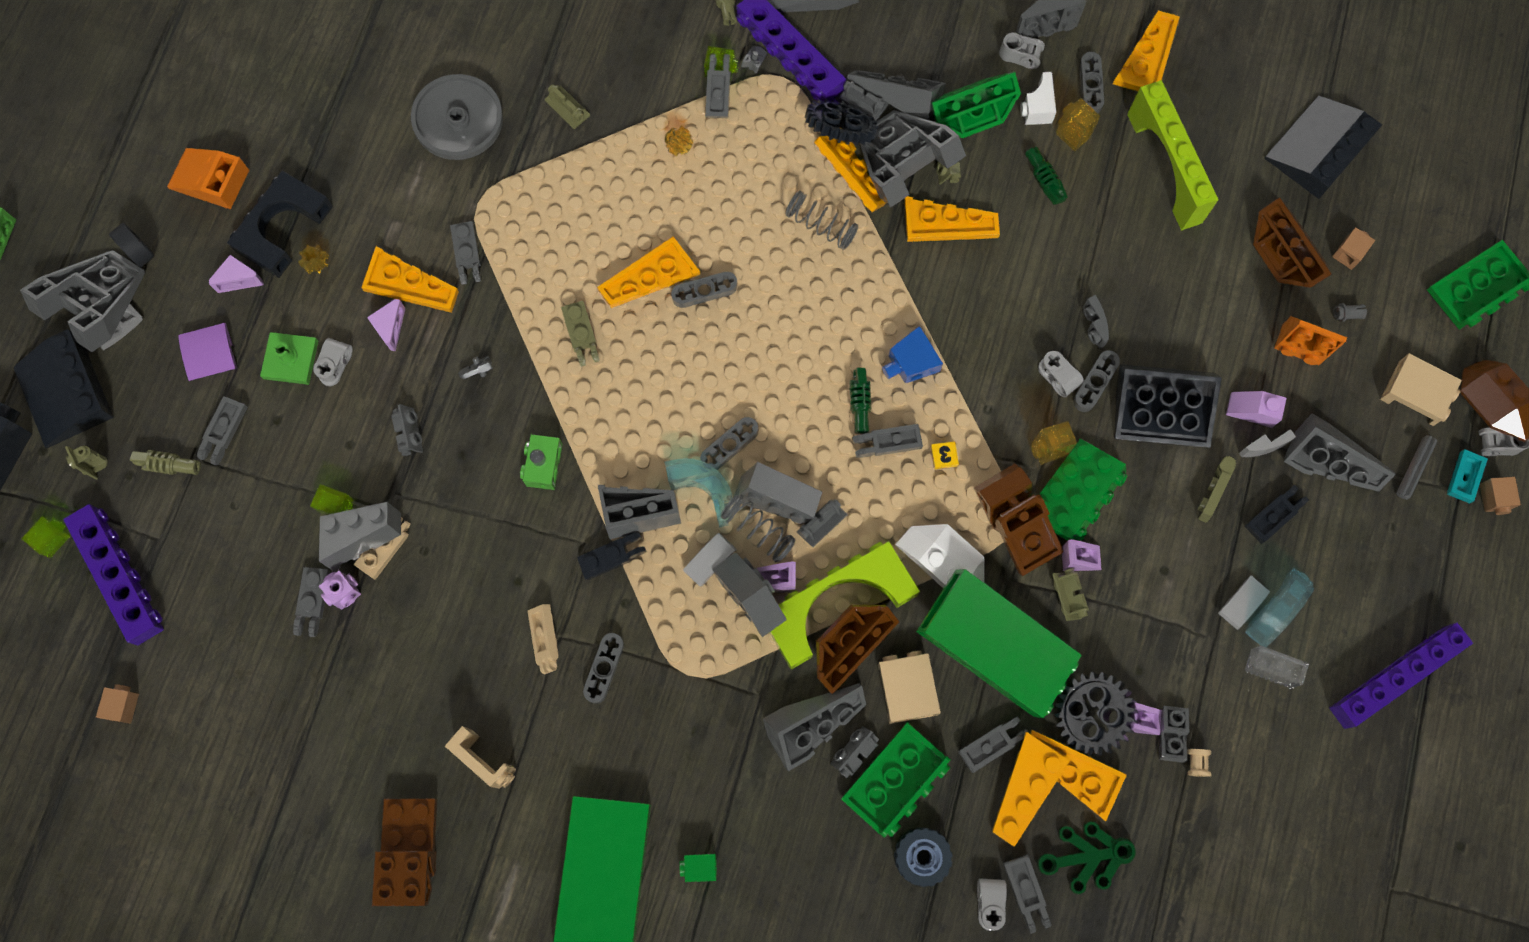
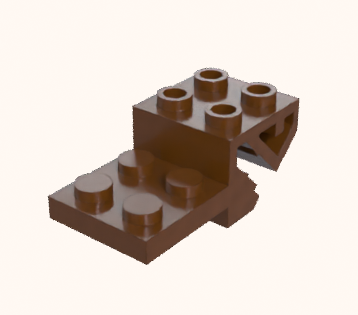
M1013 464L974 487L991 527L1001 534L1020 575H1026L1064 552L1048 518L1050 513L1043 498L1040 495L1031 496L1032 482L1020 466Z
M384 799L381 852H375L372 906H428L432 892L430 877H433L436 872L437 851H435L437 799Z

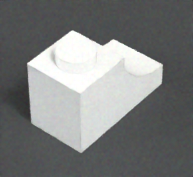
M1043 72L1039 88L1033 93H1027L1025 101L1021 103L1020 112L1021 116L1025 117V125L1052 124L1056 115L1052 72Z

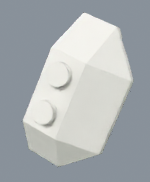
M948 524L911 526L895 544L942 588L946 586L956 569H966L984 582V556Z

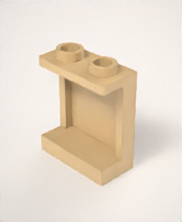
M1408 354L1398 362L1380 400L1388 404L1396 400L1431 418L1429 424L1434 426L1440 421L1444 422L1450 415L1451 409H1449V406L1459 396L1460 389L1458 387L1462 380Z
M921 651L907 653L906 658L898 659L897 655L882 658L883 662H879L878 669L881 673L889 724L938 716L940 708L929 654L922 655Z
M462 726L445 747L490 787L498 789L502 786L504 788L507 787L515 777L513 773L516 768L504 763L497 772L470 749L480 736L473 730Z

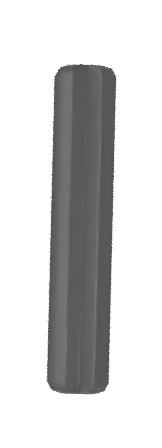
M1430 435L1422 438L1396 492L1398 497L1405 500L1411 498L1437 444L1436 438Z

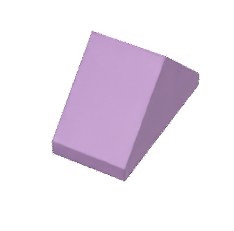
M231 255L209 279V285L217 293L264 285L263 280L255 271Z
M398 299L391 301L367 317L391 351H396L405 312L404 305Z
M1073 539L1068 540L1062 546L1064 551L1062 553L1063 571L1074 568V571L1101 570L1100 546Z
M791 561L757 568L764 580L767 579L775 590L773 593H791L795 591L796 562Z
M1139 703L1131 705V708L1138 710V713L1133 714L1131 717L1137 720L1138 723L1130 724L1129 727L1135 733L1161 735L1162 710Z

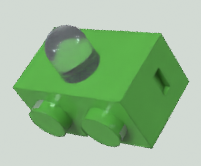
M531 435L530 442H526L524 454L527 456L526 465L523 464L521 467L520 478L523 479L527 487L555 490L558 463H560L563 445L559 438Z

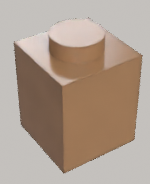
M1355 227L1332 257L1352 270L1362 260L1375 240L1365 231Z
M1515 477L1491 478L1480 484L1485 512H1495L1496 515L1511 513V509L1521 505Z
M115 684L114 689L104 688L96 718L131 724L139 694L130 692L131 687Z

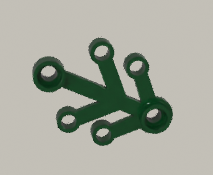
M1087 822L1083 825V833L1087 837L1097 838L1108 847L1098 850L1075 834L1071 827L1063 826L1058 830L1059 839L1063 842H1070L1083 851V853L1061 857L1043 854L1037 860V868L1044 875H1053L1061 867L1086 863L1078 877L1072 879L1069 883V888L1074 894H1082L1085 892L1086 884L1100 861L1111 859L1103 874H1098L1094 878L1095 886L1098 889L1106 890L1111 886V879L1121 864H1128L1134 859L1136 854L1134 844L1126 838L1114 839L1102 831L1097 823ZM1090 824L1095 827V833L1092 835L1087 831V827ZM1064 829H1068L1070 831V837L1068 839H1065L1062 836V832ZM1120 846H1123L1126 849V853L1124 856H1121L1118 853V848ZM1046 859L1051 862V867L1048 870L1043 867V861ZM1102 876L1107 880V884L1104 887L1099 884V878ZM1076 881H1079L1082 884V888L1080 891H1076L1074 889V883Z

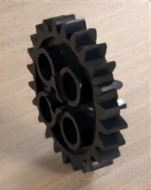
M820 99L817 102L812 101V104L808 105L804 117L806 118L805 122L809 123L808 127L814 128V132H821L820 136H828L829 140L837 139L838 143L844 141L847 145L850 142L858 145V143L863 145L866 142L871 143L878 129L877 121L873 120V116H868V112H862V108H854L853 104L846 105L844 101L842 103H838L836 100L831 102L828 99H825V102ZM843 115V122L840 129L839 124L841 121V116Z
M1091 672L1089 679L1086 675L1081 674V682L1073 678L1072 683L1074 686L1072 688L1069 686L1065 687L1068 692L1067 695L1059 694V697L1064 701L1063 703L1056 704L1061 709V712L1055 714V717L1062 719L1057 724V727L1065 728L1061 736L1065 738L1070 737L1067 743L1072 746L1076 744V750L1082 751L1085 748V753L1089 755L1094 750L1095 754L1101 756L1104 749L1106 753L1111 754L1112 745L1117 749H1121L1119 741H1129L1125 734L1127 732L1134 734L1135 731L1129 726L1130 724L1138 723L1137 720L1131 718L1133 714L1138 713V710L1131 708V705L1135 704L1136 700L1127 698L1132 691L1129 689L1123 690L1125 683L1122 681L1116 683V677L1111 675L1107 679V674L1101 672L1098 678L1096 673ZM1103 690V699L1097 702L1096 694L1098 691ZM1084 695H1087L1088 701L1091 704V706L1085 701ZM1082 704L1083 712L1076 716V707ZM1092 707L1098 709L1097 715H1098V717L1101 719V721H1100L1099 719H1097V718H1094V716L1096 715V713H1095V711L1092 709ZM1113 711H1117V720L1110 723V714ZM1102 722H1103L1104 724H1106V726H1107L1108 729H1109V731H1108L1107 733H1106V730H1105V728H1104ZM1096 725L1097 732L1093 737H1090L1089 729L1091 726Z

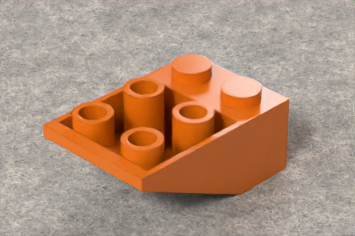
M186 148L167 187L168 189L231 209L249 169L240 157L216 150Z
M1290 316L1282 325L1274 349L1281 351L1286 356H1295L1303 359L1307 364L1319 366L1346 342L1347 337Z

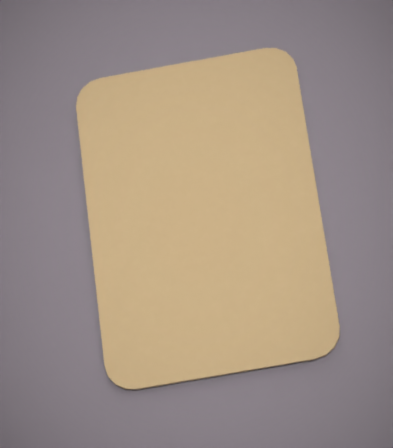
M765 74L731 85L729 119L706 118V96L505 178L487 189L477 204L474 217L477 236L604 524L598 485L612 488L623 486L628 487V489L643 490V488L674 490L681 524L640 533L641 539L626 545V548L629 552L637 547L645 546L647 552L631 559V562L623 565L658 647L671 666L687 676L705 679L726 674L779 650L770 633L764 637L759 634L753 622L749 621L746 617L745 611L740 606H737L715 574L700 587L683 571L688 563L718 533L737 549L734 553H737L742 559L746 557L754 569L791 561L796 562L795 591L797 590L798 593L807 589L805 585L812 580L818 578L821 581L828 577L827 572L837 566H840V568L849 564L848 560L858 554H861V556L866 555L870 552L869 548L878 542H882V544L890 542L916 586L933 579L895 545L911 526L948 524L983 556L1004 542L1001 534L991 527L974 490L975 486L998 474L1001 470L860 197L848 186L846 180L834 169L832 163L820 152L818 146L814 143L821 135V132H814V128L808 127L809 123L805 122L806 118L804 117L808 105L811 104L810 100L797 84L781 76ZM798 191L804 192V194H807V197L800 206L797 221H800L807 215L815 200L818 201L810 214L808 227H811L819 219L824 208L828 206L820 222L818 233H822L832 222L835 214L839 213L830 230L829 240L837 235L847 219H849V222L844 228L839 245L853 223L858 224L857 233L845 250L838 248L839 236L835 240L828 242V230L819 236L816 233L817 224L813 228L807 229L806 219L796 223L795 214L790 218L786 217L787 206ZM671 237L677 240L700 270V275L613 308H610L597 289L598 286ZM722 272H731L737 278L738 287L732 295L685 308L677 307L672 301L671 293L676 285ZM728 279L724 280L723 284L726 286V288L730 287V282H728ZM713 282L714 285H715V292H716V291H718L717 282ZM701 285L698 288V292L702 295H707L711 292V287ZM691 288L693 298H695L694 288ZM679 292L681 300H685L686 295L683 292ZM579 301H584L600 359L599 362H595L592 359L590 348L581 350L586 360V365L582 367L576 352H574L561 307ZM921 327L943 362L941 371L909 383H905L899 374L887 379L882 367L891 362L889 358L890 349L916 328ZM857 367L866 368L867 381H870L872 409L868 413V433L874 430L919 424L923 444L922 449L880 456L856 457L855 452L857 450L873 447L872 441L861 444L853 443L852 437L861 435L855 434L854 414L850 410L849 381L853 380V371ZM742 418H753L758 424L757 437L717 471L709 472L705 470L700 460L702 452ZM743 425V432L738 436L740 442L744 441L741 439V436L745 432L752 433V425L749 427ZM726 439L723 442V447L726 450H733L737 445L733 439ZM955 442L959 462L958 467L934 469L931 444ZM719 447L715 448L718 450V453L714 457L707 456V464H716L715 458L721 453ZM757 462L822 491L816 513L829 500L836 499L841 504L840 508L848 514L820 542L812 547L796 532L804 524H799L791 519L763 511L762 521L773 519L772 530L776 527H782V538L787 535H792L795 538V544L790 552L780 562L776 563L772 558L783 541L777 545L771 555L767 556V553L778 541L781 529L771 533L764 543L757 548L758 543L767 534L771 521L762 524L752 537L747 539V536L760 520V512L747 520L739 531H737V528L745 520L751 507L744 506L729 523H727L728 518L723 520L720 517L725 506L734 497L741 476ZM753 508L751 514L759 511V509ZM789 543L783 548V550L780 552L778 556H780L783 553V551L787 548ZM844 583L836 585L823 592L811 606L806 618V637L831 626L850 605H877L889 598L878 589L866 584ZM772 593L778 605L786 601L784 597L790 594Z

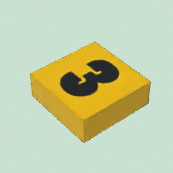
M955 442L931 444L934 469L958 467L959 462Z

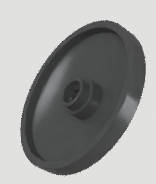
M452 74L435 79L419 92L412 105L411 124L418 141L430 153L444 159L463 160L481 154L496 141L503 124V112L498 96L484 81L469 75Z

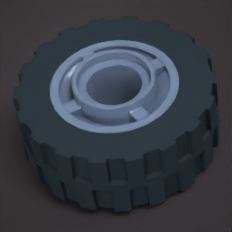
M921 827L911 829L900 837V841L895 846V865L900 875L911 884L920 887H931L943 881V878L949 874V869L952 867L951 857L953 855L950 851L949 843L938 832ZM921 850H927L929 853V860L925 864H919L917 861V854Z

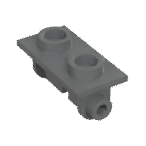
M847 81L843 87L845 90L839 97L845 103L853 104L854 108H862L861 111L868 112V116H873L875 121L878 120L889 105L882 98L855 84L854 81Z
M399 404L398 409H394L391 415L395 432L403 431L402 434L396 436L398 451L401 452L402 456L411 455V450L422 453V437L418 429L417 414L414 408Z
M831 499L815 514L813 519L802 525L796 532L810 546L814 547L848 514L840 508L841 504L836 499Z
M862 726L853 732L848 744L836 752L834 760L830 765L839 770L845 778L849 775L852 776L863 763L857 757L860 753L867 759L878 746L877 742L879 739L872 734L871 730Z

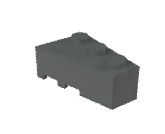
M757 462L741 476L734 496L738 493L743 495L741 504L752 502L753 508L791 519L799 524H806L815 516L822 491Z
M598 485L605 526L610 539L681 524L674 490L650 488L638 490L628 489V487L623 486L612 488Z
M388 502L320 516L319 562L332 571H336L341 568V564L351 559L356 560L361 557L360 554L371 548L376 549L400 536L401 512Z
M734 553L712 569L723 588L737 606H740L745 611L746 617L749 621L753 622L762 637L787 620L772 595L775 592L772 585L767 579L764 580L757 568L754 569L746 557L742 559L737 553Z

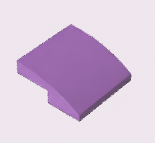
M226 323L178 335L181 354L189 381L237 368L231 349L233 344Z

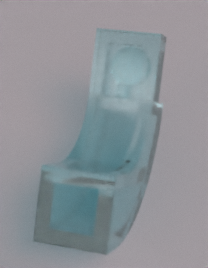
M685 458L664 462L671 490L685 487H696L704 490L714 503L719 528L729 525L727 523L728 518L723 520L720 515L727 505L724 502L732 499V493L727 481L720 472L711 465L695 459Z
M1293 567L1287 573L1274 597L1250 621L1245 633L1264 648L1273 642L1296 617L1314 591L1312 587L1313 582L1310 581L1309 577Z

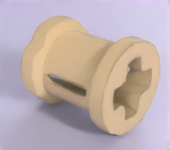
M1188 749L1187 753L1190 755L1188 775L1211 777L1208 756L1211 755V750Z

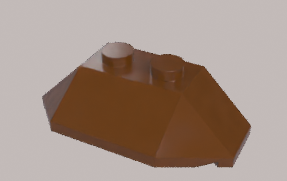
M1278 198L1259 211L1253 245L1278 283L1312 288L1332 275L1322 255L1281 198Z
M1482 360L1464 368L1462 371L1460 393L1491 429L1517 437L1520 441L1525 442L1529 440V388L1509 365L1502 362Z
M850 605L816 641L817 678L831 694L843 684L899 623V620L887 606Z

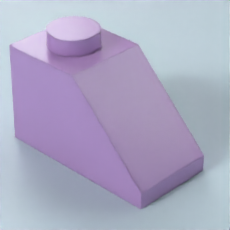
M1264 391L1232 392L1226 415L1273 428L1282 420L1287 398Z

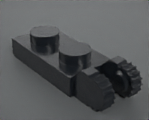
M1296 485L1292 486L1283 495L1278 496L1244 526L1260 544H1263L1299 513L1298 510L1309 501L1305 496L1300 498L1293 506L1287 500L1297 492L1298 487Z
M637 532L624 538H619L577 557L585 580L593 579L631 562V559L646 553L645 546L637 547L629 552L626 548V545L641 539L640 533Z

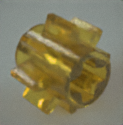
M682 126L679 129L671 128L664 140L667 144L666 147L669 148L668 152L675 156L679 153H688L693 144L692 135L689 134L690 131Z
M318 244L316 247L307 245L303 251H299L302 259L298 263L301 267H305L308 274L312 271L320 274L324 267H328L325 259L329 255L326 251H322Z

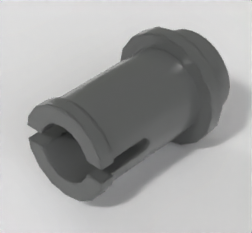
M1340 303L1334 307L1333 316L1335 320L1344 322L1346 319H1365L1367 309H1361L1366 307L1364 304L1345 305Z

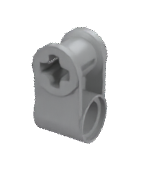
M1009 33L1002 42L999 55L1006 62L1035 69L1040 66L1039 57L1044 50L1045 44L1036 38Z
M330 338L325 340L313 368L314 373L322 384L334 386L340 381L342 373L352 356L353 348L351 345Z
M1057 351L1048 352L1039 363L1038 369L1040 374L1062 397H1067L1084 381L1080 372Z
M1484 428L1478 431L1479 436H1482L1483 449L1480 452L1483 456H1513L1529 448V440L1523 442L1518 440L1517 437L1503 434L1491 428ZM1513 438L1518 441L1519 446L1514 443Z
M978 879V920L981 927L986 930H999L1005 924L1007 895L1005 880ZM991 911L994 916H997V921H994L992 926L991 921H986V915H991Z

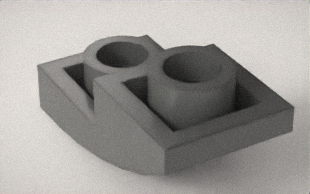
M1094 295L1085 302L1083 312L1087 320L1092 321L1087 330L1088 337L1100 350L1104 348L1109 340V331L1104 310L1098 298Z
M1162 707L1159 760L1181 763L1187 761L1188 708Z

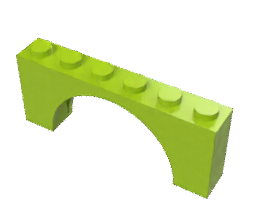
M1162 80L1142 86L1127 114L1136 133L1148 129L1155 132L1167 150L1176 182V201L1172 212L1181 231L1202 224L1219 199Z
M889 541L885 544H882V542L876 543L869 548L870 552L866 555L861 556V554L852 557L848 560L849 564L843 568L837 566L827 572L828 577L821 581L816 578L806 584L807 589L798 593L796 590L784 597L786 601L779 604V607L787 620L769 633L791 670L813 656L806 637V618L814 601L826 590L844 583L866 584L884 593L896 608L918 596L920 593L919 589Z

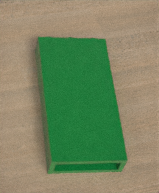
M966 569L955 570L916 631L1027 713L1039 718H1044L1051 712L1055 698L1065 689L1066 680L1077 669L1078 661L1082 656Z
M573 796L554 942H635L651 811L650 804Z

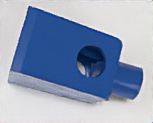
M918 327L890 349L889 358L891 362L884 365L882 370L887 379L899 374L905 383H909L940 372L943 362L921 327Z

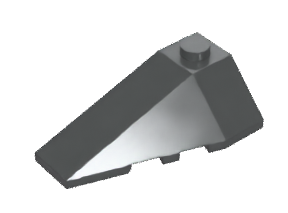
M855 70L847 76V79L850 81H854L855 84L882 98L885 102L902 112L926 120L934 115L931 103L943 95L946 83L917 78V81H906L904 76L899 75L890 76L887 79L882 73Z
M1311 414L1296 430L1294 434L1296 438L1291 441L1283 459L1285 463L1304 474L1312 475L1314 473L1326 476V479L1343 480L1350 482V485L1380 491L1396 475L1393 470L1334 426L1314 414Z
M852 685L836 690L833 694L826 693L784 706L763 718L767 736L787 771L809 760L815 754L813 750L823 741L827 743L832 738L830 734L840 725H846L866 706L862 685Z

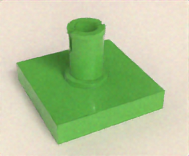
M270 332L260 377L266 380L309 385L318 340L314 337Z

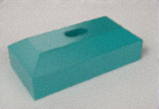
M1465 449L1461 451L1447 495L1469 504L1474 502L1488 458Z

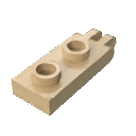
M407 521L403 522L400 536L376 549L371 548L363 552L354 566L376 580L407 539L408 533L406 531L411 524Z
M542 604L528 610L535 660L537 665L540 666L541 673L547 674L557 669L558 649L550 604Z

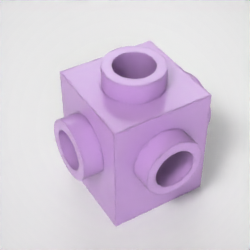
M341 571L332 572L319 585L324 592L321 594L323 600L329 606L334 605L341 610L350 606L361 595L356 588L358 583L350 573L345 575Z

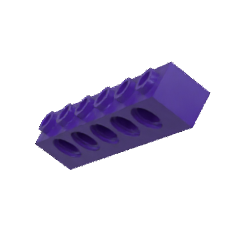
M743 0L737 5V20L742 27H747L754 39L758 42L761 41L766 46L768 53L773 57L776 56L786 71H791L795 75L797 82L810 90L812 97L816 101L818 99L824 102L825 99L832 101L845 90L843 87L846 83V78L767 0Z
M89 504L64 518L63 520L126 641L138 646L164 630L160 623L163 621L162 617L156 609L152 608L150 601H152L151 596L144 588L142 589L139 583L141 578L138 572L129 565L130 557L123 548H120L117 542L120 540L119 536L113 528L109 527L107 523L109 517L102 508L98 509ZM97 529V534L92 537V532ZM108 548L107 555L102 558L103 551ZM119 569L118 575L113 578V572ZM129 589V595L124 599L123 594ZM140 609L139 617L134 619L135 612Z
M1458 623L1445 626L1332 705L1329 709L1344 729L1356 727L1472 645L1473 642Z

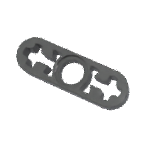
M1087 52L1083 55L1079 64L1082 109L1088 115H1097L1104 105L1102 60L1097 53ZM1087 61H1091V63L1094 65L1092 68V72H1089L1090 64L1087 63ZM1089 79L1095 80L1098 86L1095 88L1088 87L1086 81ZM1092 95H1094L1093 99L1094 104H1097L1096 107H1092V103H1089Z
M722 272L676 285L671 293L672 301L677 307L685 308L732 295L738 287L737 278L731 272ZM728 279V282H730L729 288L723 285L724 280ZM713 282H717L718 291H716V292H715V285H714ZM701 285H708L711 287V292L707 295H702L698 292V288ZM691 288H694L695 298H693ZM679 292H683L686 295L685 300H681Z
M1110 350L1104 351L1096 360L1074 397L1073 403L1077 410L1088 412L1097 403L1120 364V358L1115 352ZM1110 358L1112 360L1111 364L1105 372L1102 371L1105 360ZM1092 376H1099L1103 381V385L1100 387L1093 386L1090 378ZM1089 390L1092 394L1086 405L1081 403L1082 398L1085 397Z
M745 417L738 421L702 452L700 457L702 467L709 472L720 469L757 437V422L750 417ZM743 425L747 427L752 425V433L745 432L741 436V439L744 441L740 442L738 436L743 432ZM726 439L735 440L737 445L733 450L724 449L723 442ZM719 447L721 453L715 458L716 464H707V456L714 457L718 453V450L715 448Z
M609 633L602 638L584 686V697L593 704L601 703L606 698L622 655L624 642L618 634ZM613 639H616L619 647L618 649L613 648L611 656L615 657L614 661L608 657L601 656L603 652L606 655L608 654L609 647L606 645L607 641L612 642ZM603 661L611 665V670L607 675H600L597 672L598 664ZM594 676L601 680H607L605 685L600 682L599 690L602 694L600 696L596 695L595 699L592 698V694L589 692V689H594L597 684L596 680H592Z

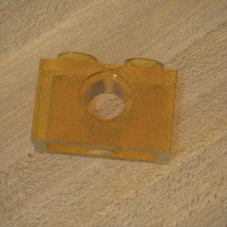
M1082 98L1075 103L1070 102L1063 109V116L1058 121L1059 127L1056 132L1074 152L1091 138L1100 118V115Z
M1066 421L1041 429L1032 442L1031 449L1035 459H1039L1040 464L1068 456L1077 444L1069 422Z

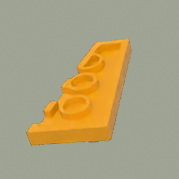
M1158 10L1144 35L1115 78L1114 85L1139 91L1142 86L1162 80L1180 16Z
M819 136L814 143L818 146L820 152L832 163L834 169L846 180L848 186L861 198L863 204L871 212L883 207L886 203L879 197L871 177L867 174L865 161L859 160L854 152L856 150L855 145L852 142L847 145L844 141L838 143L837 139L829 140L828 136Z
M909 196L904 198L907 242L999 238L998 213L973 208L962 209L952 204H947V206L940 205L925 199L924 201H919Z
M671 237L598 286L597 289L610 308L696 277L700 275V270L677 240Z
M377 246L361 287L365 292L451 313L459 293L458 289L422 272L421 269L403 262L400 258L384 252Z
M1032 730L1030 733L1032 736L1070 761L1057 782L1106 821L1127 775Z
M1025 732L1012 775L1010 776L992 829L993 833L1014 847L1070 762L1067 758L1028 732Z

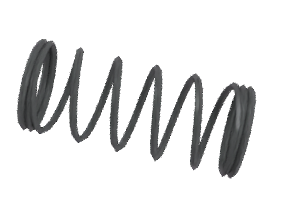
M798 191L787 206L786 217L790 218L795 214L796 223L806 219L807 229H811L817 224L816 233L819 236L828 230V242L835 240L839 236L838 248L845 250L855 237L858 224L853 223L840 245L842 233L849 219L845 221L837 235L829 240L830 230L839 213L835 214L832 222L822 233H818L820 222L828 206L824 208L819 219L811 227H808L810 214L818 201L815 200L807 215L800 221H797L800 206L807 197V194Z
M741 493L736 494L725 506L720 517L723 520L728 518L727 523H729L739 510L751 504L747 517L739 525L737 531L753 515L760 512V520L747 536V539H750L762 524L771 521L767 534L758 543L757 548L764 543L771 533L781 529L778 541L767 553V556L771 555L777 545L783 541L772 558L775 563L780 562L794 546L795 538L792 535L782 538V527H776L772 530L773 519L762 521V510L751 514L753 503L747 502L741 506L743 495ZM789 543V545L783 551V553L780 556H778L780 552L783 550V548Z

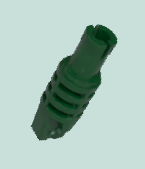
M1038 147L1027 150L1025 156L1030 161L1034 169L1033 175L1043 192L1053 205L1065 202L1068 198L1067 193L1052 164L1046 162Z
M858 367L853 371V380L849 381L850 410L854 414L855 434H866L869 432L868 413L872 409L870 381H867L866 368Z

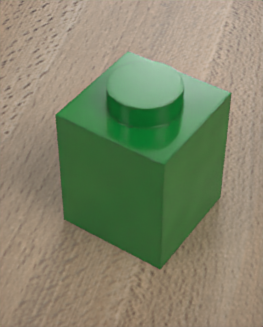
M716 854L684 855V861H680V877H685V882L717 881Z

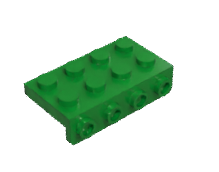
M1501 240L1430 286L1427 291L1459 330L1466 325L1471 328L1483 320L1481 315L1484 313L1490 316L1501 308L1499 305L1501 302L1504 301L1508 304L1517 298L1519 290L1522 289L1524 293L1528 291L1529 271L1506 243Z
M1080 439L1039 494L1050 513L1048 518L1055 533L1067 541L1072 539L1082 541L1087 533L1086 529L1089 524H1094L1099 518L1100 509L1103 505L1107 506L1111 502L1116 487H1121L1128 476L1126 474V464Z
M906 723L841 800L880 836L885 838L888 834L892 837L901 827L898 823L904 815L909 817L918 807L915 804L916 800L920 796L925 798L934 788L931 784L937 776L941 779L951 768L948 765L951 759L943 755L909 723Z

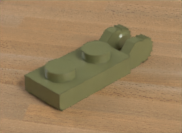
M584 301L561 307L574 352L577 354L580 366L586 365V360L581 350L587 348L591 349L592 359L595 362H599L600 359L596 349L597 343Z
M1226 456L1218 465L1215 471L1217 478H1212L1207 489L1211 493L1208 499L1205 497L1202 499L1198 510L1201 511L1198 520L1206 523L1212 517L1235 469V458Z

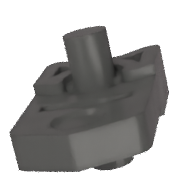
M752 46L743 59L741 67H748L757 73L767 52L761 47Z
M489 356L480 360L478 357H474L472 359L474 364L461 369L458 375L462 379L477 373L484 377L487 375L486 371L493 368Z

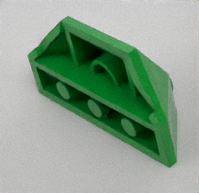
M1010 72L986 78L946 93L933 101L931 105L936 122L947 125L963 139L1004 123L1021 92L1016 73Z

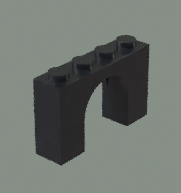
M281 171L272 180L271 186L258 198L257 204L251 212L245 215L238 229L232 232L227 243L239 255L280 278L293 260L284 250L266 240L265 230L268 222L280 212L297 211L316 223L321 224L333 206L326 196Z

